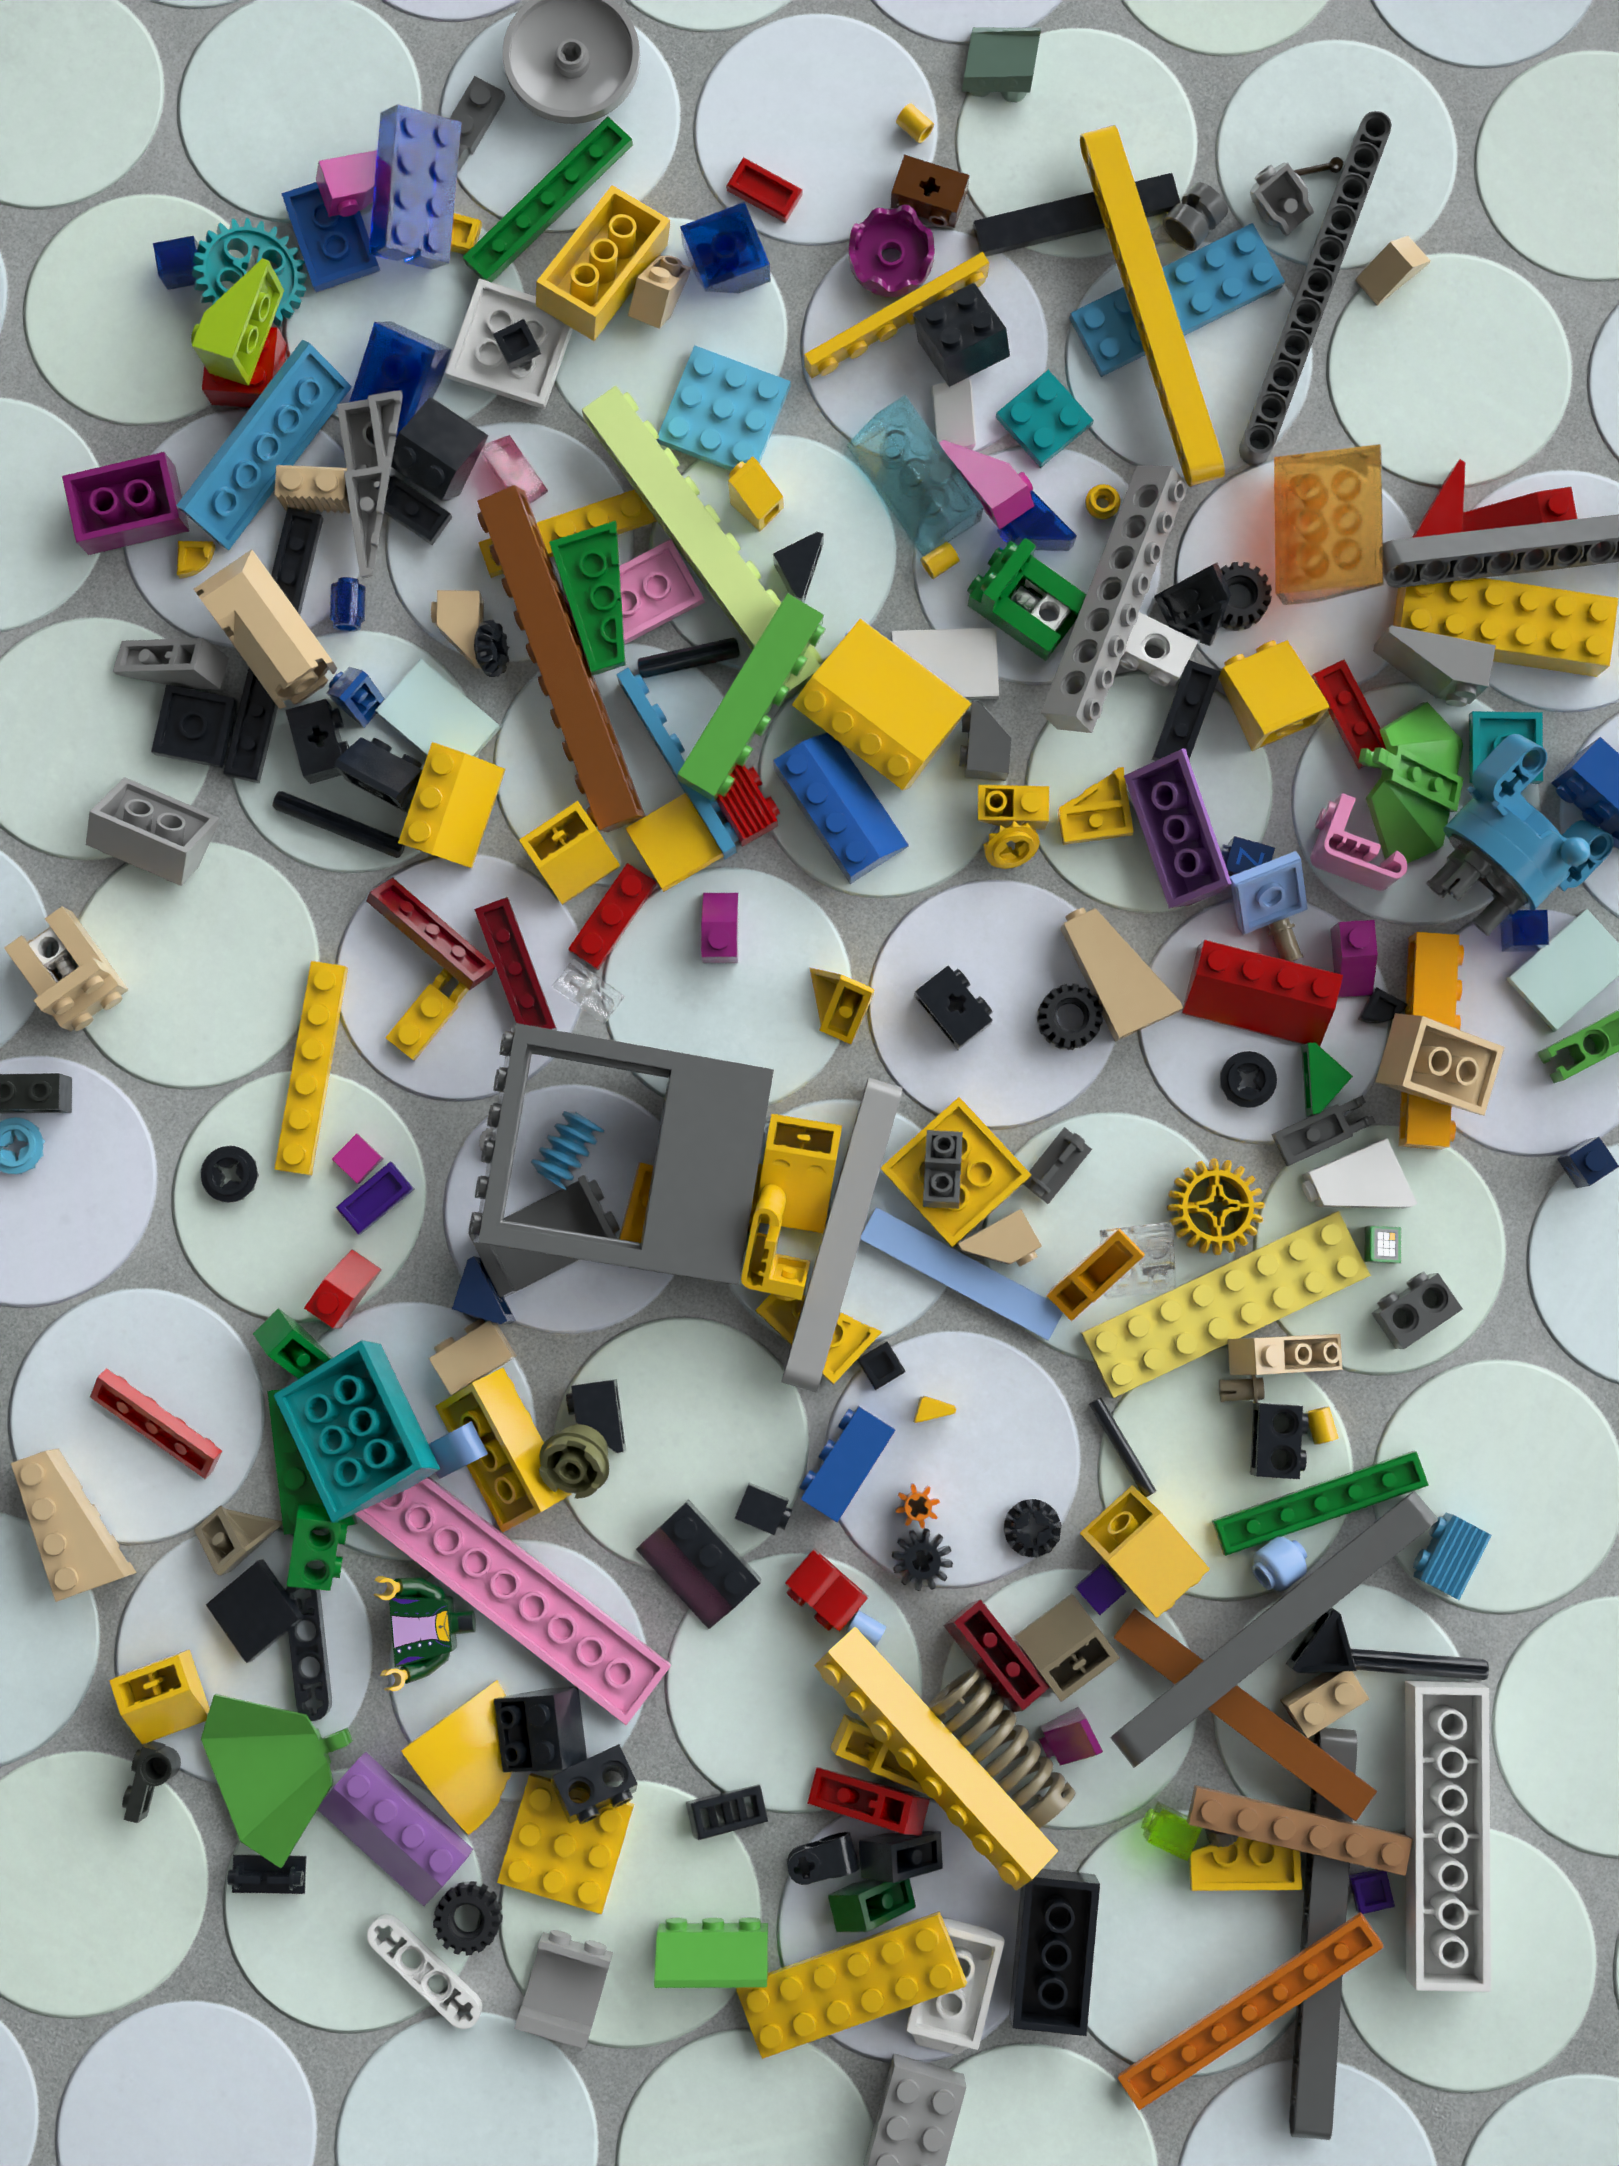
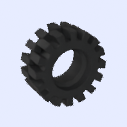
M1232 562L1230 567L1225 565L1221 568L1228 587L1240 584L1245 586L1251 593V603L1244 608H1235L1228 603L1221 621L1223 622L1221 627L1225 629L1229 625L1233 626L1234 631H1239L1243 626L1244 629L1250 628L1253 623L1256 624L1260 621L1271 602L1272 596H1270L1272 587L1271 584L1267 585L1266 583L1269 578L1266 574L1263 576L1259 574L1261 570L1259 567L1256 566L1254 570L1249 568L1250 563L1244 562L1242 566H1239L1238 562Z
M1064 984L1059 988H1054L1045 996L1038 1009L1037 1023L1040 1025V1033L1045 1035V1040L1049 1044L1052 1042L1059 1049L1067 1048V1050H1074V1048L1085 1046L1098 1034L1103 1023L1102 1005L1099 1006L1098 997L1096 995L1093 996L1089 992L1090 989L1087 987L1083 989L1079 987V984H1072L1071 986ZM1074 1004L1082 1010L1084 1019L1078 1029L1066 1030L1058 1024L1056 1015L1062 1005Z
M470 1881L467 1885L464 1882L458 1883L455 1888L451 1887L446 1892L435 1909V1919L433 1921V1928H437L435 1935L438 1940L442 1938L444 1941L442 1946L448 1950L449 1947H452L454 1954L459 1955L463 1951L468 1956L472 1955L474 1951H478V1953L483 1951L487 1945L493 1942L500 1929L503 1915L500 1913L502 1905L501 1902L497 1903L496 1893L494 1891L492 1893L488 1892V1886L482 1884L480 1887L476 1885L477 1882ZM462 1905H473L480 1911L482 1923L475 1931L466 1932L456 1925L454 1914L456 1909Z

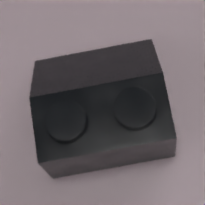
M429 398L399 432L395 440L391 467L441 501L461 494L489 435L435 399Z
M360 737L335 761L333 766L349 783L408 813L422 773L420 768L423 764L407 754L400 758L390 753L392 747L377 738H373L370 742Z

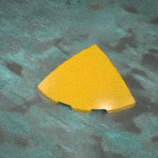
M498 1680L441 1719L401 1750L430 1792L468 1835L475 1831L491 1815L500 1802V1797L506 1783L512 1775V1772L503 1773L494 1699L506 1696Z

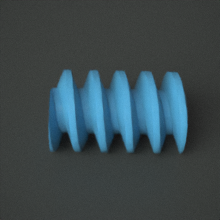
M564 1111L562 1116L568 1124H555L554 1127L560 1136L548 1135L546 1139L551 1144L552 1149L540 1147L538 1151L544 1157V1161L532 1159L531 1164L539 1174L566 1190V1187L560 1180L572 1181L574 1176L568 1168L580 1169L582 1164L576 1156L588 1157L590 1154L584 1143L596 1145L598 1141L592 1134V1131L604 1133L605 1130L577 1112Z

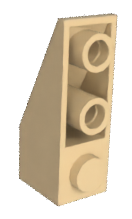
M1340 1334L1228 1339L1230 1375H1264L1343 1370Z

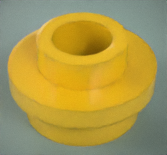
M1100 484L1094 486L1086 496V509L1094 518L1101 520L1109 519L1117 513L1120 507L1119 493L1110 485ZM1103 498L1108 501L1109 505L1101 508L1097 505L1096 501Z

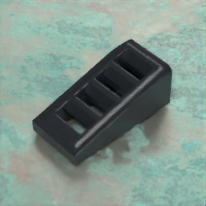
M759 1784L686 1802L692 1834L697 1840L768 1822L762 1790ZM750 1796L754 1816H747L743 1797ZM729 1801H736L739 1815L738 1820H733ZM717 1804H721L725 1823L719 1824L715 1808ZM702 1808L707 1809L710 1824L708 1827L703 1825L700 1810Z

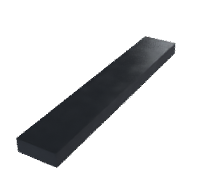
M1173 173L1135 181L1146 218L1168 213L1176 204L1181 203ZM1094 192L1007 212L973 222L980 253L983 252L986 257L1105 228Z

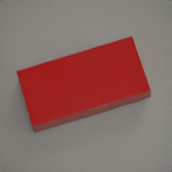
M744 157L726 185L727 191L784 223L787 222L803 195V189Z

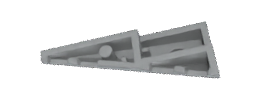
M400 390L369 395L367 400L337 404L347 471H344L359 573L363 579L373 576L403 398Z

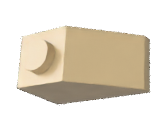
M437 590V602L431 603L432 623H436L441 634L475 668H481L474 651L475 635L480 623L484 621V600L480 591Z
M1021 1209L956 1244L962 1252L1007 1265L1016 1261L1019 1267L1037 1258L1035 1250L1042 1247Z

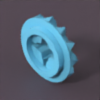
M17 1117L8 1118L0 1122V1171L9 1174H22L35 1168L36 1163L44 1156L43 1144L45 1140L39 1131V1127L27 1119ZM15 1135L18 1141L29 1143V1145L20 1149L18 1157L14 1151L3 1150L4 1147L14 1143Z

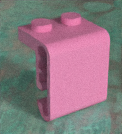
M1342 793L1334 802L1329 801L1326 809L1322 808L1315 824V828L1320 831L1310 856L1311 863L1316 868L1375 890H1385L1406 873L1407 861L1403 854L1395 851L1379 867L1369 863L1378 855L1381 845L1344 831L1356 798Z

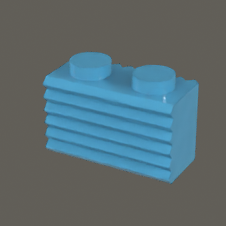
M1446 1512L1443 1518L1437 1517L1439 1520L1431 1526L1429 1535L1433 1538L1427 1550L1421 1549L1413 1563V1568L1416 1569L1413 1577L1460 1600L1492 1535Z

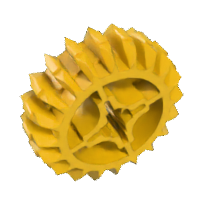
M1216 1158L1210 1159L1209 1170H1207L1203 1161L1196 1162L1198 1174L1189 1167L1185 1168L1183 1172L1188 1181L1186 1182L1181 1178L1174 1180V1184L1182 1189L1181 1192L1171 1190L1168 1193L1170 1198L1178 1200V1204L1167 1205V1211H1178L1179 1216L1170 1219L1169 1223L1171 1226L1179 1223L1183 1226L1182 1229L1177 1231L1176 1236L1181 1238L1189 1233L1191 1236L1187 1240L1186 1246L1192 1248L1199 1240L1201 1241L1199 1252L1203 1254L1207 1253L1210 1244H1212L1214 1255H1221L1223 1243L1228 1253L1235 1252L1234 1239L1239 1245L1246 1246L1248 1241L1243 1233L1255 1236L1258 1232L1250 1225V1222L1262 1223L1263 1217L1253 1214L1254 1209L1258 1210L1265 1207L1263 1202L1254 1203L1253 1200L1254 1196L1262 1194V1190L1256 1188L1250 1191L1248 1186L1255 1181L1254 1176H1249L1242 1180L1240 1177L1245 1170L1242 1166L1237 1167L1231 1173L1232 1162L1230 1160L1224 1161L1221 1170ZM1209 1178V1187H1206L1205 1198L1202 1201L1188 1202L1189 1195L1195 1185L1201 1180ZM1220 1179L1233 1185L1242 1201L1231 1200L1226 1197L1223 1185H1220ZM1214 1197L1219 1199L1217 1203L1222 1202L1223 1206H1232L1217 1212L1216 1216L1212 1215L1214 1211L1209 1212L1208 1208H1199V1206L1214 1202ZM1230 1212H1242L1240 1222L1236 1228L1229 1234L1222 1236V1227H1225L1226 1216ZM1189 1213L1203 1215L1207 1220L1208 1228L1211 1229V1235L1200 1231L1192 1222Z

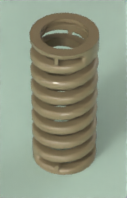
M978 1666L973 1667L939 1692L929 1703L928 1707L942 1722L947 1718L945 1712L958 1702H961L963 1705L965 1698L975 1694L959 1713L945 1723V1726L953 1733L970 1718L988 1709L983 1717L962 1734L958 1740L966 1748L983 1733L1000 1725L995 1733L976 1748L971 1755L980 1763L996 1748L1013 1740L1008 1748L984 1769L993 1778L1009 1763L1026 1755L1014 1770L997 1783L1007 1793L1025 1776L1038 1771L1027 1785L1010 1798L1020 1808L1038 1791L1051 1786L1043 1798L1038 1794L1037 1798L1040 1801L1024 1812L1039 1829L1065 1809L1074 1798L1076 1792L1068 1782L1065 1784V1778L1061 1773L1052 1772L1053 1762L1049 1757H1039L1041 1754L1040 1745L1036 1741H1027L1029 1732L1026 1727L1022 1725L1015 1726L1017 1720L1015 1713L1012 1710H1003L1005 1702L1002 1696L991 1694V1682L988 1679H983L986 1676Z

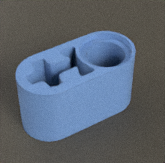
M472 1421L429 1443L440 1467V1470L436 1472L439 1479L488 1454Z

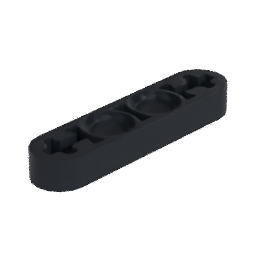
M287 1586L285 1591L297 1608L302 1610L301 1599L294 1597V1592L300 1588ZM304 1588V1590L311 1591V1597L305 1600L306 1610L314 1608V1614H302L304 1618L301 1621L308 1620L312 1622L316 1628V1635L309 1641L301 1639L297 1633V1626L301 1621L288 1631L297 1711L298 1713L307 1714L310 1721H317L329 1713L332 1707V1693L321 1592L317 1589ZM313 1657L317 1659L320 1664V1671L317 1676L308 1677L304 1675L301 1670V1663L304 1658ZM321 1681L322 1686L315 1688L316 1700H322L323 1705L317 1709V1713H314L313 1708L306 1707L305 1704L312 1697L311 1687L304 1690L303 1684L311 1685Z

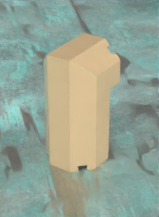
M252 549L194 588L196 594L226 633L279 709L287 707L283 702L290 699L293 704L301 703L326 685L328 679L325 674L328 670L333 675L337 671V667Z

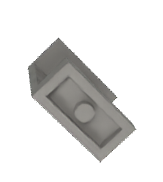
M551 1930L550 1934L543 1932L539 1940L537 1955L514 2029L585 2050L613 1952L607 1951V1947L604 1944L596 1941L587 1940L585 1944L571 1940V1935L562 1931Z

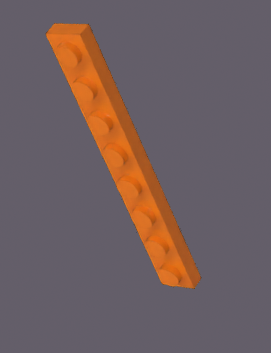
M1361 1912L1119 2073L1118 2080L1138 2110H1141L1384 1948L1383 1943Z

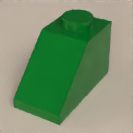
M279 1308L253 1333L266 1355L298 1379L333 1358L300 1324Z

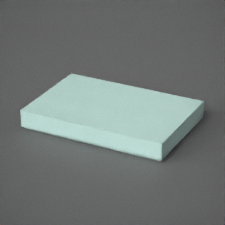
M422 659L418 661L375 710L377 714L425 755H428L431 743L434 742L476 757L501 729L498 723Z
M1586 909L1507 977L1506 980L1554 1032L1619 976V943L1593 914Z

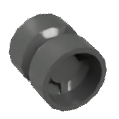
M1202 182L1195 183L1183 196L1182 203L1176 204L1162 221L1163 227L1170 238L1180 247L1189 251L1196 250L1208 237L1209 230L1215 229L1228 213L1227 204L1222 196L1214 188Z

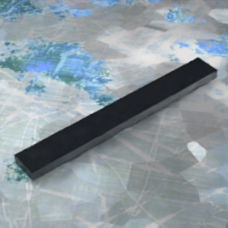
M287 508L271 576L300 615L324 518L321 514ZM250 667L248 668L223 774L232 778L260 783L278 706Z

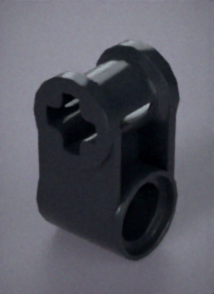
M850 1832L832 1834L818 1841L793 1848L787 1858L788 1873L795 1883L809 1885L829 1878L843 1877L858 1871L859 1865ZM805 1857L807 1862H814L809 1864V1871L806 1873H802L800 1867L794 1868L799 1865L798 1858Z

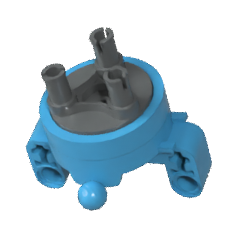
M1520 734L1509 735L1474 771L1472 777L1474 787L1470 786L1467 789L1473 798L1443 828L1445 835L1455 850L1447 857L1448 862L1426 882L1429 888L1441 898H1444L1448 893L1450 895L1453 894V898L1457 901L1461 899L1477 880L1493 893L1494 899L1472 920L1473 924L1487 936H1490L1491 932L1510 913L1514 915L1521 906L1529 910H1535L1557 887L1565 892L1567 888L1579 886L1609 856L1614 846L1612 835L1586 820L1575 822L1561 835L1541 812L1527 802L1521 792L1545 767L1547 752L1542 746Z

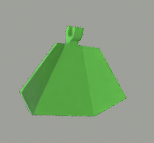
M1428 702L1419 704L1380 729L1386 750L1380 747L1375 748L1374 752H1372L1368 748H1363L1360 752L1359 763L1382 770L1381 778L1367 795L1366 802L1385 860L1395 851H1399L1403 854L1408 864L1440 849L1444 844L1445 833L1443 828L1448 824L1449 814L1458 810L1464 778L1457 775L1463 742L1459 735Z
M219 1694L213 1696L201 1741L240 1842L279 1868L284 1866L333 1785L330 1769L331 1760L328 1753L343 1748L353 1741L348 1727L322 1738L319 1729L314 1727L307 1714Z

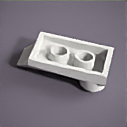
M943 1919L967 1984L964 1988L911 2006L906 2032L913 2035L916 2045L959 2055L969 2048L979 2049L1005 1941L1003 1936L984 1927L952 1919Z

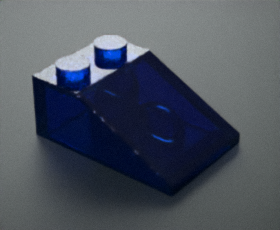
M392 321L374 322L349 402L367 400L369 395L400 390L403 398L396 434L397 438L399 432L429 398L434 397L442 381L452 349Z

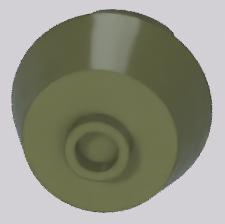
M581 1424L570 1425L547 1439L541 1447L539 1455L541 1467L539 1473L544 1483L552 1491L556 1492L559 1488L567 1493L576 1494L574 1498L579 1499L592 1495L606 1482L609 1475L608 1445L604 1437L594 1428Z

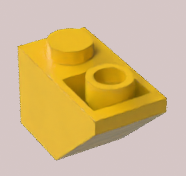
M753 456L746 463L742 461L731 470L728 476L730 478L728 480L730 504L760 532L784 508L783 495Z
M978 785L977 821L996 826L1001 825L1005 828L1009 827L1013 821L1018 825L1027 822L1032 829L1045 830L1049 822V786Z

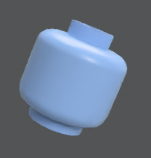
M1278 1536L1255 1552L1253 1557L1254 1565L1252 1566L1253 1574L1264 1588L1284 1591L1305 1576L1307 1572L1305 1562L1307 1553L1296 1540L1290 1541L1285 1537Z

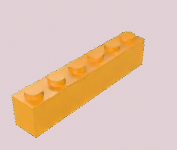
M1416 932L1408 937L1405 1003L1408 1005L1405 1008V1014L1424 1016L1460 1030L1461 1018L1460 1015H1456V1001H1460L1462 996V981L1457 980L1458 966L1462 965L1464 959V947L1459 945L1460 935ZM1401 1092L1398 1147L1439 1150L1450 1147V1142L1454 1141L1456 1134L1455 1121L1451 1120L1452 1107Z

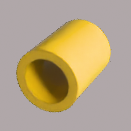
M912 103L906 105L896 119V124L918 143H922L934 128V123Z
M946 541L923 556L920 561L927 574L932 579H935L960 562V559L953 546Z
M1329 1406L1306 1412L1314 1445L1339 1438Z

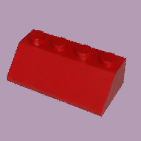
M1204 940L1197 948L1182 1014L1303 1045L1315 1042L1321 1046L1336 1008L1343 975Z

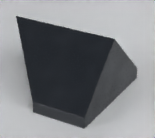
M1330 1608L1319 1617L1288 1659L1286 1665L1297 1673L1357 1671L1341 1614L1335 1609Z

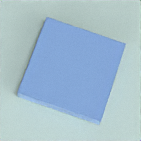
M1296 851L1230 877L1237 926L1242 935L1308 909L1301 858Z

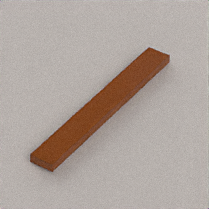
M1135 1608L1113 1637L1174 1684L1204 1661ZM1236 1685L1208 1708L1209 1711L1354 1821L1358 1820L1377 1793V1790L1239 1686Z

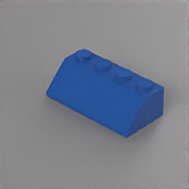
M827 732L800 742L773 760L774 771L850 884L909 847L841 743Z

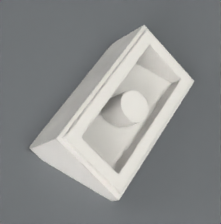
M964 379L950 387L947 383L933 385L932 398L937 454H941L938 443L942 440L973 450L976 446L971 379Z

